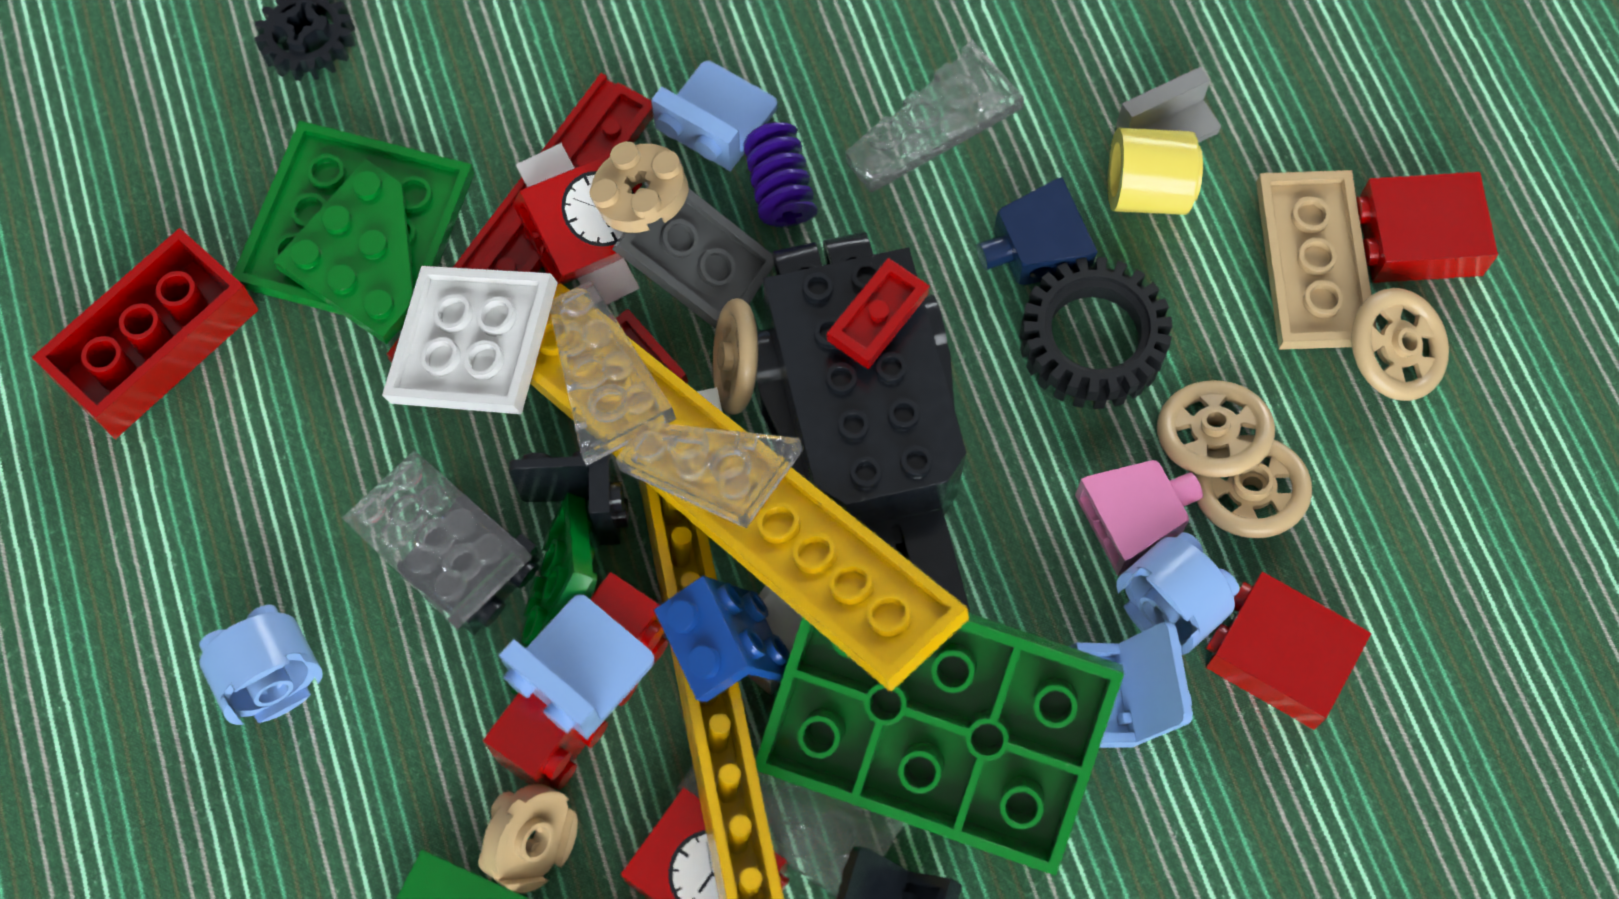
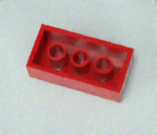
M179 228L34 354L32 359L64 392L116 440L259 309L244 285Z
M610 572L590 600L651 650L655 664L664 653L669 642L654 611L660 605ZM638 683L619 703V706L622 707L627 703L635 692ZM518 693L482 741L499 764L527 784H543L553 789L555 787L561 790L571 779L577 768L574 760L585 745L592 748L600 740L608 726V722L604 720L588 739L584 738L573 727L566 733L545 715L543 711L547 705L535 694L532 693L528 698H525Z

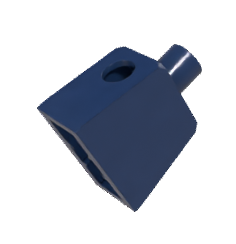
M1063 177L1057 178L1002 207L996 215L994 226L996 238L977 244V254L985 270L1008 263L1016 282L1020 285L1039 283L1041 278L1048 272L1055 276L1057 266L1067 262L1070 269H1073L1076 259L1086 257L1088 267H1093L1098 252Z

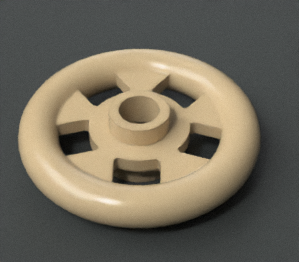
M1389 288L1378 291L1366 299L1360 306L1352 326L1351 343L1356 364L1366 381L1382 395L1400 401L1416 400L1433 391L1444 376L1449 357L1447 333L1435 309L1418 294L1401 288ZM1403 309L1415 316L1414 324L1401 320ZM1379 314L1388 321V324L1381 332L1373 326ZM1422 338L1428 339L1429 357L1422 356ZM1375 351H1377L1379 358L1389 365L1384 370L1375 358ZM1414 365L1417 379L1406 382L1402 368Z
M739 298L731 299L721 310L716 325L713 345L714 388L717 387L722 409L728 414L735 415L744 411L751 400L758 368V333L755 317L750 305Z
M1210 380L1185 386L1169 397L1158 416L1157 435L1164 452L1181 468L1206 477H1230L1247 472L1257 466L1267 456L1274 442L1275 424L1270 409L1254 392L1232 382ZM1199 401L1206 407L1198 411L1194 416L1185 410L1190 405ZM1225 401H1229L1243 409L1236 415L1231 410L1221 406ZM1241 427L1255 429V436L1252 442L1238 440ZM1190 428L1192 436L1196 441L1183 444L1177 435V431ZM1229 449V457L1210 458L1207 455L1208 450Z
M1239 435L1238 440L1252 442L1255 435ZM1274 440L1266 456L1270 458L1269 467L1259 463L1247 472L1230 476L1227 481L1220 477H1206L1194 474L1203 492V498L1196 502L1203 514L1213 524L1231 534L1246 538H1266L1279 535L1292 528L1302 519L1311 502V477L1302 459L1292 449ZM1229 449L1208 450L1207 455L1210 458L1229 457ZM1276 478H1290L1292 493H1277ZM1254 485L1259 491H1251L1244 488V486ZM1225 494H1229L1233 502L1240 507L1230 512L1218 499ZM1269 504L1273 505L1277 514L1266 518H1258L1253 510L1264 508Z

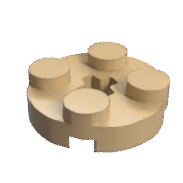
M626 141L619 143L611 150L610 158L597 170L589 192L595 207L607 225L621 232L640 233L650 230L647 225L649 223H653L660 218L665 223L673 218L684 205L689 187L684 168L675 152L656 144L635 145L633 142ZM642 182H647L649 185L647 189L639 188L635 194H632L631 189L635 185Z
M533 784L521 788L516 793L507 791L499 795L491 808L492 819L487 827L482 852L478 861L480 869L491 876L497 883L513 892L526 893L542 887L549 881L542 876L554 864L561 868L568 859L575 843L578 820L576 812L568 808L567 801L569 799L564 794L543 784ZM535 830L534 838L527 840L530 834Z

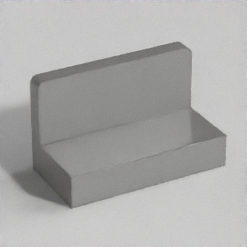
M1198 67L1122 103L1116 128L1191 131L1196 134L1198 143L1218 134L1221 124L1204 101L1210 79L1202 67Z

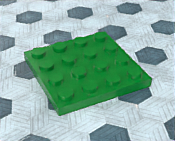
M299 120L232 275L244 285L246 290L343 315L279 271L273 261L366 159L399 181L404 188L407 207L405 209L407 229L410 236L413 265L411 267L415 289L421 266H439L475 174L472 164Z

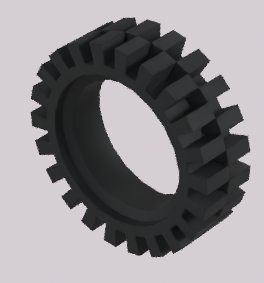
M1086 257L1076 259L1073 269H1070L1067 262L1057 266L1055 276L1048 272L1041 278L1040 286L1033 288L1028 303L1026 302L1019 339H1022L1020 347L1022 358L1028 357L1026 368L1030 375L1038 372L1040 376L1037 384L1042 389L1046 390L1050 385L1056 388L1053 396L1063 402L1066 394L1075 397L1073 406L1083 408L1085 400H1093V409H1104L1107 400H1112L1115 407L1124 404L1129 394L1132 399L1142 394L1145 385L1149 387L1155 380L1171 344L1172 336L1169 333L1172 329V317H1165L1169 308L1166 299L1156 300L1160 289L1154 282L1147 287L1142 285L1145 274L1136 269L1131 277L1124 274L1127 264L1118 260L1115 270L1106 268L1107 258L1102 257L1096 258L1094 267H1088ZM1088 297L1106 299L1119 305L1134 321L1138 332V347L1134 354L1120 365L1107 369L1086 368L1072 362L1062 354L1052 334V319L1062 307L1074 300Z

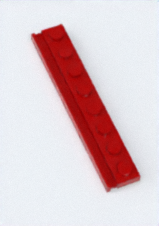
M600 73L541 152L561 143L575 168L609 155L611 150L619 143L626 141L635 143L654 117L652 102L650 99L619 82L615 84L609 81L606 75ZM522 177L452 268L538 273L543 264L513 205L519 191L527 188ZM399 338L387 352L390 362L393 361Z

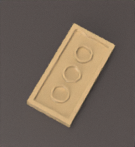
M1352 170L1260 173L1256 186L1279 350L1352 347L1351 334L1356 313L1364 301L1371 296ZM1374 321L1373 326L1377 329L1376 321Z

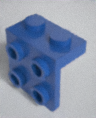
M701 576L654 609L696 700L708 702L748 674L778 682L782 681L790 653L784 642L777 635L773 634L766 620L769 616L768 609L756 592Z

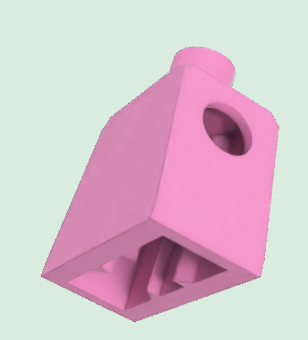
M1151 460L1084 477L1079 483L1075 497L1118 576L1125 572L1161 539L1177 537L1181 534L1189 522V517L1184 507L1203 498V492L1198 479L1192 472L1169 481L1160 463L1156 460Z

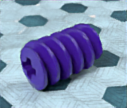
M785 122L764 124L748 134L743 142L744 154L747 156V167L751 172V185L755 189V202L759 205L758 216L763 223L774 227H791L804 224L812 220L818 211L817 206L810 202L814 197L813 189L806 186L810 182V176L808 172L803 170L806 166L805 157L799 154L802 151V143L798 138H794L798 129L794 125Z

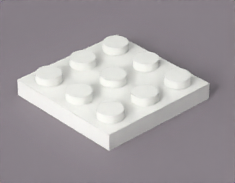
M421 266L382 396L391 404L522 414L558 282L551 273Z

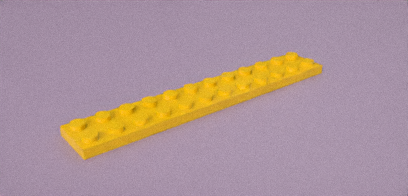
M557 284L530 384L890 692L969 619L966 606L563 284Z

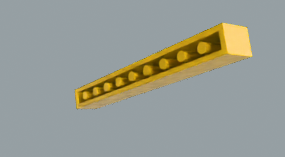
M639 477V486L663 604L701 576L717 580L708 535ZM671 647L719 899H784L739 683L736 682L708 702L696 700Z

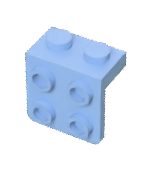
M712 61L702 62L677 95L661 86L651 99L654 123L657 130L730 172L744 154L743 142L746 136L754 129L767 124L777 110V100L774 96Z
M584 595L574 596L526 649L513 639L499 655L508 670L503 677L516 691L525 698H528L532 693L535 694L547 705L543 712L552 722L566 733L573 727L586 739L593 734L654 665L652 651Z
M1161 622L1121 643H1075L1069 646L1122 664L1124 677L1100 748L1135 747L1191 722L1193 716L1192 699L1185 676L1182 647L1174 623Z

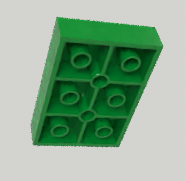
M968 613L969 619L890 692L802 617L755 761L757 771L1056 876L1124 677L1122 664Z

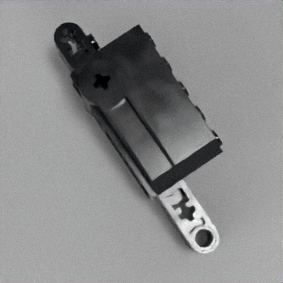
M860 232L823 240L826 265L821 263L815 242L774 250L773 262L776 275L763 278L765 329L757 331L758 368L754 388L761 414L783 461L895 551L901 552L904 558L966 606L968 613H970L945 520V514L957 496L967 452L955 413L951 355L941 311L935 296L929 294L869 369L827 341L829 329L888 258L917 277L910 248L873 255L867 233Z

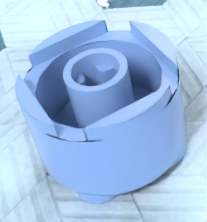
M1182 532L1177 537L1161 539L1123 572L1116 582L1118 594L1125 588L1130 601L1123 607L1141 632L1161 622H1172L1175 624L1182 647V655L1194 649L1232 614L1234 610V596L1240 590L1236 579L1226 570L1218 569L1212 560L1203 553V548L1199 541L1186 532Z
M264 605L256 608L248 615L247 619L232 625L226 630L213 631L207 634L199 643L202 651L199 661L200 668L224 717L228 722L235 725H244L240 717L255 716L257 722L261 723L282 716L299 706L311 695L307 686L314 678L318 684L322 679V669L296 620L288 614L279 613L274 605Z

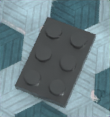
M691 189L688 190L684 205L673 218L665 223L662 218L647 225L650 230L644 232H623L612 248L617 254L715 329L724 305L735 298L743 299L750 304L761 287L763 278L768 276L774 266L773 254Z

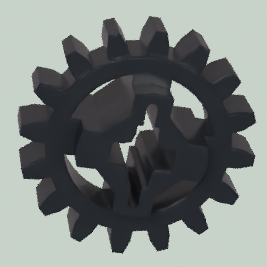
M275 0L277 6L274 9L263 6L261 9L266 20L255 21V28L259 35L254 37L266 65L268 67L275 66L278 75L281 77L291 70L296 81H301L305 72H310L314 80L319 79L320 69L326 68L331 73L336 72L333 62L336 59L347 61L349 56L345 47H353L356 43L352 34L355 31V26L343 1ZM277 44H282L284 50L281 49Z

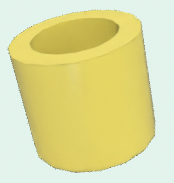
M1117 128L1111 144L1108 168V198L1111 210L1114 212L1187 215L1192 209L1194 201L1198 198L1202 183L1203 156L1196 134L1191 131Z

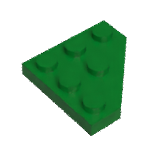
M365 159L273 261L277 269L386 345L404 325L414 292L411 245L405 210L407 209L406 197L402 184Z
M568 492L547 531L542 548L543 551H546L541 566L542 577H534L523 614L527 619L522 632L523 644H519L525 649L574 596L584 595L590 599L596 586L597 574L593 573L592 570L594 546L590 545L589 539L592 521L587 518L586 499ZM510 685V693L517 695L519 692Z

